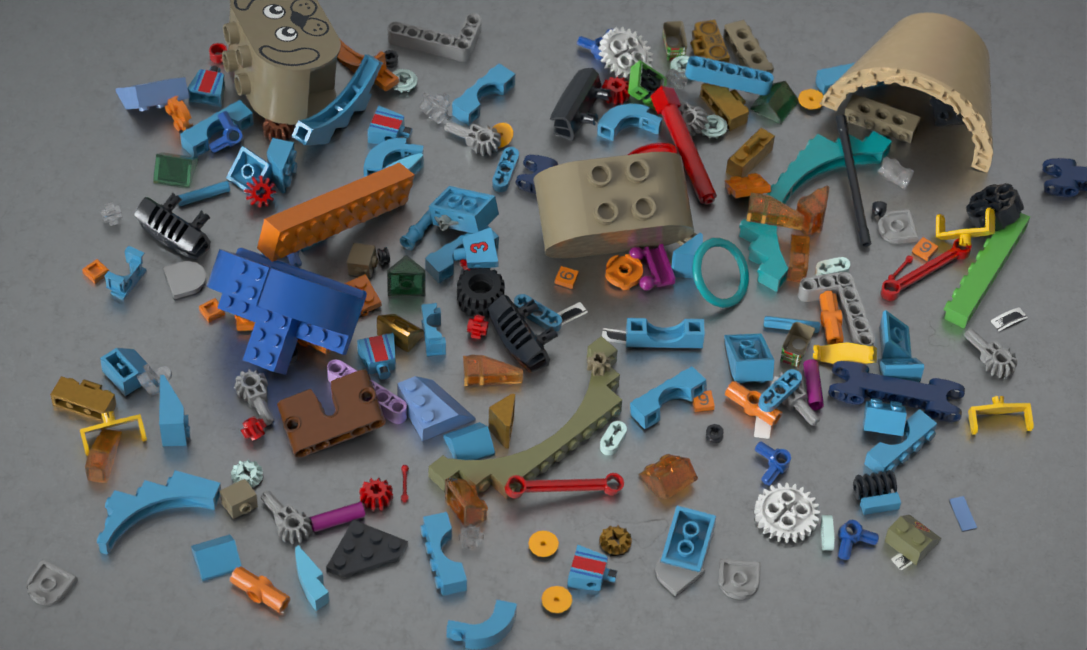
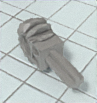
M678 97L681 103L679 110L690 135L695 137L697 133L701 134V130L706 129L705 124L709 123L707 113L701 107L690 106L686 101L683 103Z
M448 121L445 125L446 131L465 138L467 146L472 147L476 154L481 152L482 156L486 153L491 156L492 151L497 152V147H501V136L495 127L490 129L489 125L483 128L482 126L472 124L469 129L452 121Z
M973 329L967 330L964 336L981 351L980 360L986 366L987 372H991L992 376L998 375L999 379L1002 375L1008 378L1010 374L1015 372L1018 361L1015 353H1010V348L1005 350L996 341L988 344Z
M250 368L247 373L241 371L240 376H236L235 379L236 383L234 386L239 398L243 397L245 402H248L250 408L256 407L260 418L264 420L266 425H271L274 422V418L267 405L268 381L265 379L264 373L259 374L258 369L252 372Z
M781 373L779 377L775 376L770 386L775 381H777L783 374ZM801 381L800 386L782 403L789 411L797 409L811 426H815L820 421V418L805 402L806 392L803 390ZM778 387L775 389L779 394L785 393L783 388Z
M270 491L263 492L261 500L274 513L279 537H282L284 542L290 540L291 544L294 541H298L301 544L302 538L308 539V533H311L312 527L310 525L311 520L309 517H306L305 512L298 514L297 509L295 510L290 504L284 507Z

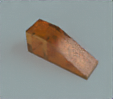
M751 192L746 221L802 230L803 214L770 195Z
M791 234L787 280L801 282L807 276L809 236Z
M472 354L463 356L464 386L523 383V369L484 355Z
M101 430L90 449L86 461L85 471L87 480L108 482L122 431Z

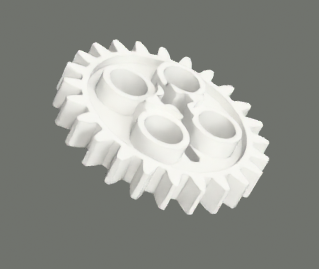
M617 27L614 30L611 29L602 37L601 45L598 47L601 50L599 56L604 57L601 62H606L604 68H610L609 73L614 72L615 78L618 75L621 78H627L628 81L630 79L631 66L641 60L652 67L651 63L653 62V59L650 58L653 53L648 52L651 47L645 46L647 41L641 40L642 35L637 37L636 31L632 34L630 28L626 31L624 27H621L620 30Z
M778 483L776 489L771 485L769 491L764 489L763 495L759 494L758 501L755 503L754 514L756 515L755 521L759 522L758 528L764 527V534L770 532L771 539L774 536H778V542L785 538V542L788 543L789 538H792L794 543H796L797 537L804 540L805 535L810 536L811 531H815L816 525L819 522V504H815V497L810 498V491L803 493L804 487L798 490L796 489V484L790 488L788 483L785 484V487Z

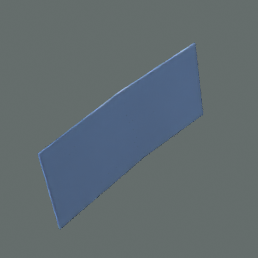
M965 497L949 499L961 530L977 528Z

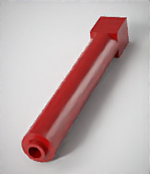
M660 86L650 98L657 114H662L700 203L711 204L715 201L717 194L679 110L681 103L675 89Z

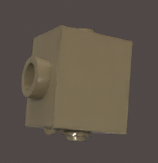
M353 243L347 260L349 275L362 276L366 274L367 277L371 278L373 269L378 265L375 246Z
M246 479L220 490L222 505L233 519L247 514L258 507L257 494Z

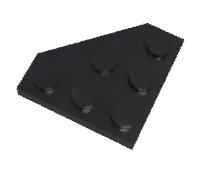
M352 520L327 564L326 571L345 579L352 577L354 573L368 572L380 568V565L389 562L392 564L399 562L408 547V541Z

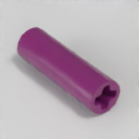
M809 359L803 363L808 405L812 410H820L824 407L819 364L817 360Z
M360 501L309 517L311 520L310 525L313 532H318L365 517V510Z

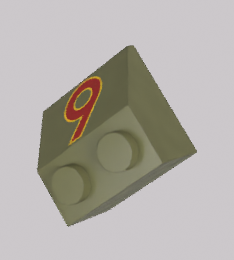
M909 514L900 516L888 528L885 542L917 565L942 538Z

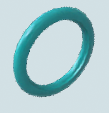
M710 238L704 241L695 252L693 258L692 272L696 288L701 296L714 306L720 308L735 306L743 299L749 285V270L746 259L740 249L729 240ZM713 247H722L728 250L734 256L739 267V288L732 297L727 299L714 296L708 290L702 277L703 256Z

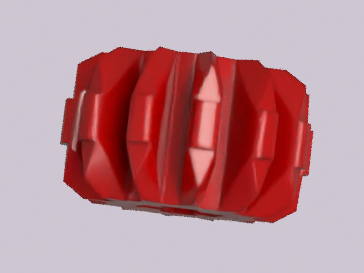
M617 75L616 78L610 76L609 80H604L601 88L612 90V97H609L608 104L614 103L616 105L619 103L623 105L624 102H628L630 97L628 93L629 81H626L625 77L620 79Z
M259 175L258 181L255 177H252L253 184L250 182L246 183L250 189H244V192L250 194L245 198L246 200L252 199L251 205H255L257 202V206L261 207L263 202L268 206L267 199L274 201L270 194H276V191L270 189L275 184H268L270 182L268 177L263 181V176ZM261 187L264 190V193H261V195L259 196V194L256 193V190H259Z
M380 477L377 480L370 478L369 482L364 481L363 487L359 490L360 501L366 509L372 507L373 512L376 508L382 511L384 509L383 506L389 507L390 501L393 500L392 485H388L387 479L381 482Z

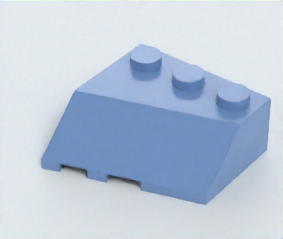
M185 77L133 85L132 87L116 88V93L126 109L139 108L140 111L151 110L150 106L156 105V108L165 107L168 99L174 96H178V101L189 99Z
M414 376L397 383V396L406 402L407 414L422 441L476 420L469 411L432 379Z

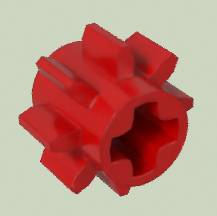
M476 315L474 319L469 318L467 332L472 333L471 338L480 339L482 335H487L489 322L484 321L485 316Z
M253 416L242 423L244 427L241 429V432L245 438L250 437L253 441L265 434L264 428L267 426L262 418L257 419L256 416Z

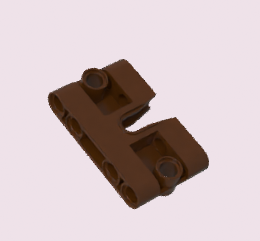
M359 370L331 381L332 400L336 409L333 415H326L322 404L311 389L278 402L277 407L295 457L300 458L385 425L386 420L367 370ZM368 397H372L370 401H365ZM293 426H298L296 429L290 430Z

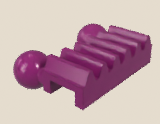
M659 244V248L650 250L648 247H645V249L640 247L631 248L629 251L630 256L642 260L645 256L647 264H649V270H651V276H643L640 279L639 284L643 290L649 291L654 286L657 288L675 284L676 278L663 244Z

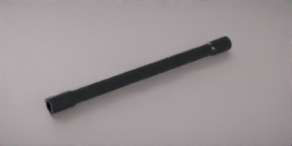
M842 114L836 116V124L846 164L860 245L867 247L871 245V238L866 223L846 115Z

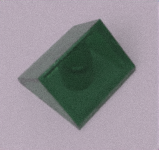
M784 80L773 83L770 93L768 95H759L750 109L782 124L799 100Z
M164 152L156 154L153 182L190 188L198 157Z
M404 256L387 270L388 296H426V270L409 256Z

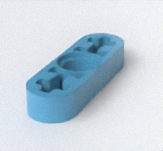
M514 147L504 149L492 179V187L497 192H505L509 188L519 161V151ZM503 167H508L511 170L508 172H503L501 169Z
M519 294L514 298V305L520 308L524 305V302L528 303L533 298L525 294ZM534 300L539 307V311L543 314L535 316L532 313L526 316V318L546 330L552 326L554 331H559L562 325L561 316Z
M795 369L786 371L761 394L758 402L759 408L764 412H772L800 386L802 380L801 373ZM778 387L783 388L785 393L779 394L775 389ZM771 396L773 397L771 403H764V401L768 402Z

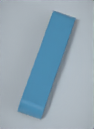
M691 56L688 59L685 76L688 79L759 95H768L774 80V76L767 71L699 56Z

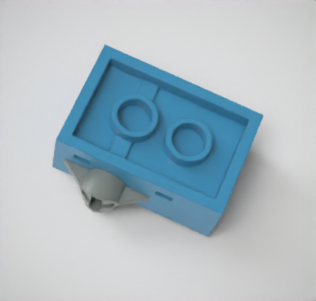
M448 186L429 205L433 225H438L442 231L451 228L458 231L476 233L484 230L499 215L494 195Z

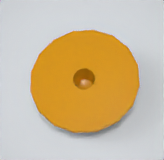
M806 89L798 96L799 103L807 109H818L823 106L820 104L823 94L818 90Z
M498 123L492 128L495 127L500 134L501 147L497 148H502L511 142L513 129L507 123Z
M543 530L532 534L528 545L533 554L547 557L557 551L559 542L553 533Z
M561 586L547 588L541 598L545 609L553 613H562L568 610L572 604V595L566 588Z

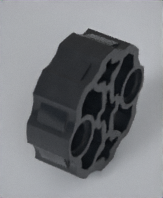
M993 184L975 193L970 198L966 211L973 226H976V228H986V209H993L996 232L1004 229L1009 224L1015 223L1020 218L1024 205L1018 191L1011 184Z

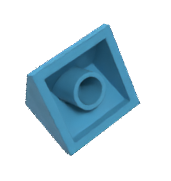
M242 146L226 178L243 190L250 189L246 183L250 182L253 184L252 177H255L258 181L259 175L263 176V181L268 177L270 179L268 184L273 181L271 164L245 146ZM260 187L259 190H256V193L259 194L263 189Z
M701 232L673 251L671 268L675 277L693 278V258L695 252L703 243V234Z
M887 310L883 311L879 326L882 359L912 358L909 327Z
M917 358L878 359L880 375L921 382L924 364Z
M480 422L443 435L454 459L482 460L495 455L489 428Z
M230 534L191 546L202 581L232 573L237 567L241 566L235 540Z

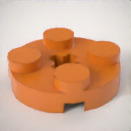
M174 96L168 99V105L165 106L168 115H171L174 119L176 130L178 132L181 130L185 131L193 127V123L189 124V120L192 118L182 100L178 101V96Z
M630 254L620 257L615 255L606 264L605 277L614 286L623 290H629L631 287L636 286L643 277L642 263L639 259L631 257ZM627 269L628 273H622L621 270Z

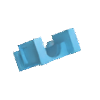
M128 246L125 249L126 262L129 263L131 273L127 276L116 275L109 271L104 276L106 288L112 290L111 295L124 300L147 271L146 268L142 267L144 252Z
M437 303L422 304L423 320H421L425 337L427 356L445 355V337H442V334L436 330V327H431L441 325V309L437 308Z

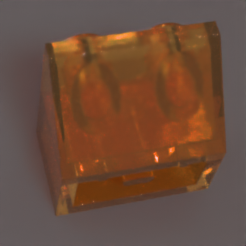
M828 185L818 188L810 195L803 196L798 200L794 225L806 238L822 231L830 189Z
M670 454L660 457V461L646 466L644 471L638 474L657 497L665 499L670 498L698 480L689 458Z

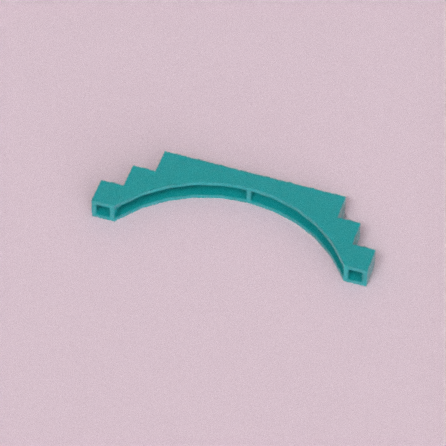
M874 131L869 137L866 136L863 141L849 134L855 164H881L890 152L892 140ZM819 134L814 139H810L806 148L798 153L797 159L791 161L787 171L781 173L778 182L771 185V192L761 197L757 207H753L747 219L744 218L739 225V237L751 243L748 247V251H750L748 259L760 265L757 271L759 273L758 282L776 292L787 280L789 269L780 251L777 236V222L780 213L789 198L802 185L820 174L846 166L840 137L835 142Z

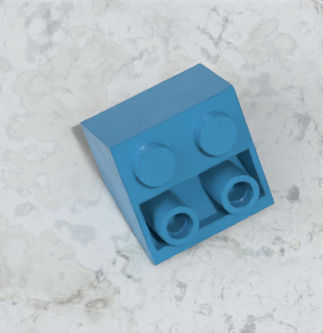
M272 138L267 150L268 163L272 166L274 184L281 193H285L286 188L291 185L292 173H296L297 162H295L297 151L294 150V142Z
M115 348L100 358L103 373L124 396L157 377V373L135 349Z
M873 398L871 401H866L863 429L865 431L903 436L907 415L905 406H902V403L893 401L890 404L882 403L880 399Z

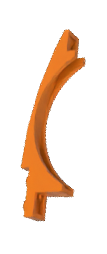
M340 39L341 48L337 60L355 73L364 55L352 50ZM380 51L376 56H372L382 62L374 84L387 92L399 83V77L387 70L385 53Z

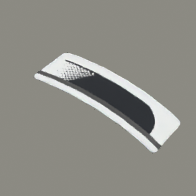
M1018 307L997 316L991 322L998 331H1001L1028 317Z

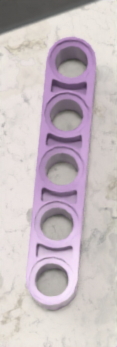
M337 359L330 361L327 365L330 383L332 380L357 371ZM371 380L384 417L395 424L405 422L407 419L406 402ZM368 397L365 401H370L372 397Z

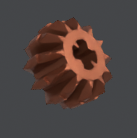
M265 118V122H263L265 138H269L270 142L272 138L286 141V138H291L294 126L273 122Z

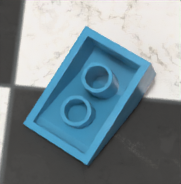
M762 333L724 335L730 371L734 381L738 383L773 381L775 360Z
M160 375L159 426L163 447L187 446V438H190L189 415H185L184 406L166 377Z
M676 506L661 562L701 572L715 529L716 515Z

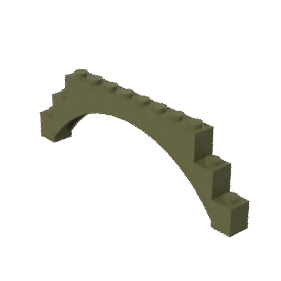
M602 336L587 347V358L592 357L594 352H604L606 358H611L610 371H605L604 376H593L591 372L589 387L582 403L570 420L554 435L525 451L495 459L459 460L446 458L442 455L428 466V477L444 492L449 488L455 487L460 481L475 496L481 491H486L491 485L504 498L508 499L509 496L505 492V484L511 476L519 475L526 481L535 480L536 476L540 473H545L554 462L562 460L567 452L575 450L580 442L584 439H589L593 432L598 428H603L611 418H616L621 413L622 399L614 393L619 387L620 374L612 368L617 362L618 350ZM514 481V483L510 484V488L514 492H519L522 488L518 482Z

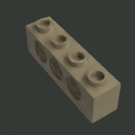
M744 20L725 24L723 37L739 65L767 71L772 74L774 67L766 58L765 51L760 48L758 39L753 36L751 27L747 26Z
M852 94L844 113L847 121L908 143L912 142L920 121L919 116L856 94Z

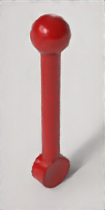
M910 255L906 256L905 262L893 274H890L888 279L895 280L898 273L908 263L913 262V257Z
M403 465L401 467L403 472V494L401 495V501L406 503L409 500L407 495V472L409 467Z

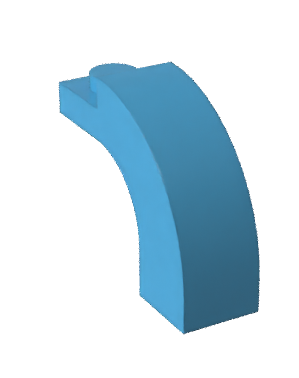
M619 105L607 111L599 120L597 135L614 141L618 133L628 127H639L658 135L662 128L663 118L650 114L649 107L645 105Z
M394 138L379 143L371 149L365 159L364 177L378 172L391 163L419 153L424 155V146L407 144V138Z
M496 600L493 614L488 620L480 624H467L448 620L447 637L455 641H465V649L491 647L502 641L511 631L516 618L517 603Z

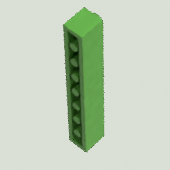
M1020 213V218L1015 223L1009 224L1004 229L992 234L991 238H987L983 246L984 250H980L976 256V263L972 262L968 269L969 274L963 276L960 282L961 287L954 290L952 301H947L944 307V311H946L945 320L965 329L1026 231L1030 216Z

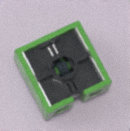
M640 60L631 66L628 93L638 100H643L646 106L656 110L650 96L660 86H666L667 78Z

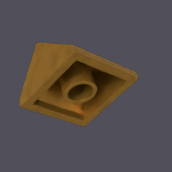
M396 314L378 315L377 335L393 333L394 345L408 353L424 335L423 329Z
M510 394L489 407V431L504 448L508 449L515 415V394Z

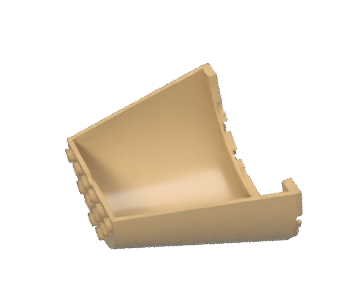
M918 13L900 20L827 90L820 102L821 105L837 111L839 105L850 92L857 91L858 87L862 86L865 88L877 85L878 82L883 81L884 84L898 83L901 86L923 91L945 104H950L957 114H962L963 122L966 124L969 132L972 131L973 143H975L971 167L988 173L993 158L989 52L982 38L971 27L945 14Z

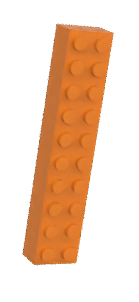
M399 162L267 217L263 222L257 249L273 262L321 240H325L330 236L339 234L346 229L364 223L369 219L378 217L399 206H403L409 199L408 196L413 186L415 175Z

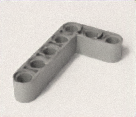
M476 13L467 15L458 36L401 22H391L388 25V41L392 45L464 62L470 59L479 39L482 18Z
M838 272L806 277L801 280L798 291L800 300L804 302L818 301L820 294L825 291L836 293L852 343L865 346L874 345L875 338L854 278L850 273Z

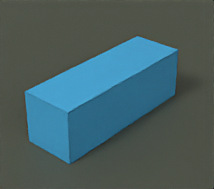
M898 492L862 498L860 506L863 515L899 510L901 500Z

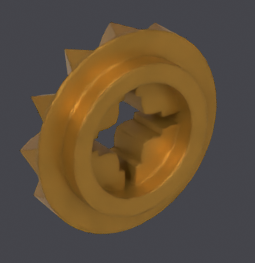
M610 525L607 529H603L599 542L604 551L618 555L629 550L632 538L626 528L623 529L619 525L616 527ZM613 535L619 538V545L615 540H612Z

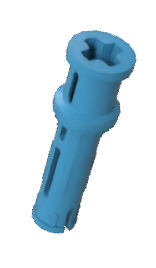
M430 210L423 215L416 225L410 226L407 234L400 238V243L405 249H414L415 243L423 238L424 231L432 223Z

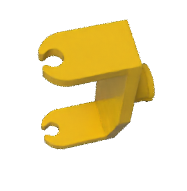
M991 208L986 209V228L960 229L945 232L944 215L937 214L936 238L940 240L960 238V246H967V244L970 246L971 238L995 234L994 210Z
M848 342L813 346V358L819 362L834 364L837 361H851L862 364L877 363V348L875 346Z
M998 396L992 397V405L973 406L968 410L972 435L978 433L976 415L1024 412L1027 431H1032L1034 427L1031 403H1004V396H1000V399H998Z
M114 411L108 413L110 418H108L106 412L101 414L104 423L80 429L86 456L90 455L85 436L86 433L134 421L138 422L143 442L147 441L141 414L116 420Z

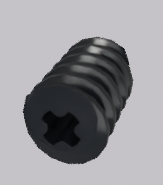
M887 470L886 473L880 471L878 474L873 472L871 475L865 473L863 477L858 474L853 481L856 500H860V494L865 498L868 497V493L872 497L875 496L876 492L879 495H883L884 490L886 494H890L891 489H893L894 493L897 492V481L892 470Z

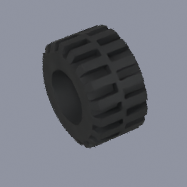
M470 268V270H465L464 275L461 274L457 281L458 305L463 312L467 311V314L470 316L473 314L475 316L487 317L489 306L505 294V282L502 280L501 274H497L495 269ZM485 290L487 291V293L480 294L475 293L474 291Z

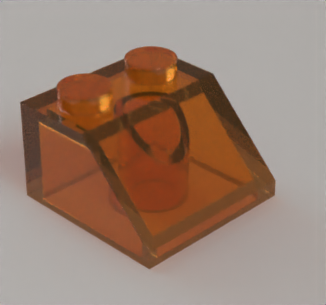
M445 479V502L465 530L487 520V504L484 500L479 499L473 485L470 486L465 479Z

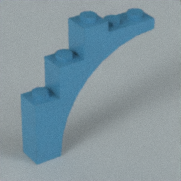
M365 54L360 66L344 90L334 101L316 115L298 120L291 137L305 146L329 144L335 128L347 127L354 111H365L372 96L369 92L382 66V62L369 54Z
M175 470L172 477L168 478L166 486L144 480L142 487L137 489L136 496L114 490L112 496L107 498L105 504L108 512L105 529L99 533L97 538L100 553L108 555L115 542L126 530L154 513L179 507H201L215 510L221 497V483Z

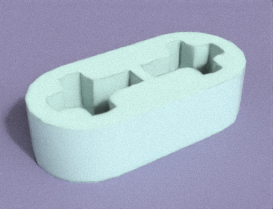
M844 257L820 261L816 265L815 275L838 272L849 273L850 261Z
M612 422L600 441V451L604 455L615 454L625 439L627 427L623 422ZM618 429L621 430L616 435H614V431H617ZM612 441V446L606 447Z
M832 515L821 516L822 550H834Z

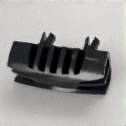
M594 68L579 70L561 95L550 117V120H555L554 134L573 140L582 123L596 125L595 122H598V115L589 113L597 98L609 101V97H612V90L601 88L602 84L599 74Z
M173 192L163 205L158 204L149 197H144L134 215L139 220L140 225L156 240L194 260H198L210 249L211 242L207 235L201 231V228L210 219L207 213L204 214L201 210L194 221L188 223L172 213L173 209L182 201Z
M504 294L489 306L488 310L505 347L529 373L548 366L550 358L544 345L558 337L556 331L551 326L540 335L533 333L525 321V317L539 310L534 299L518 308L509 296Z

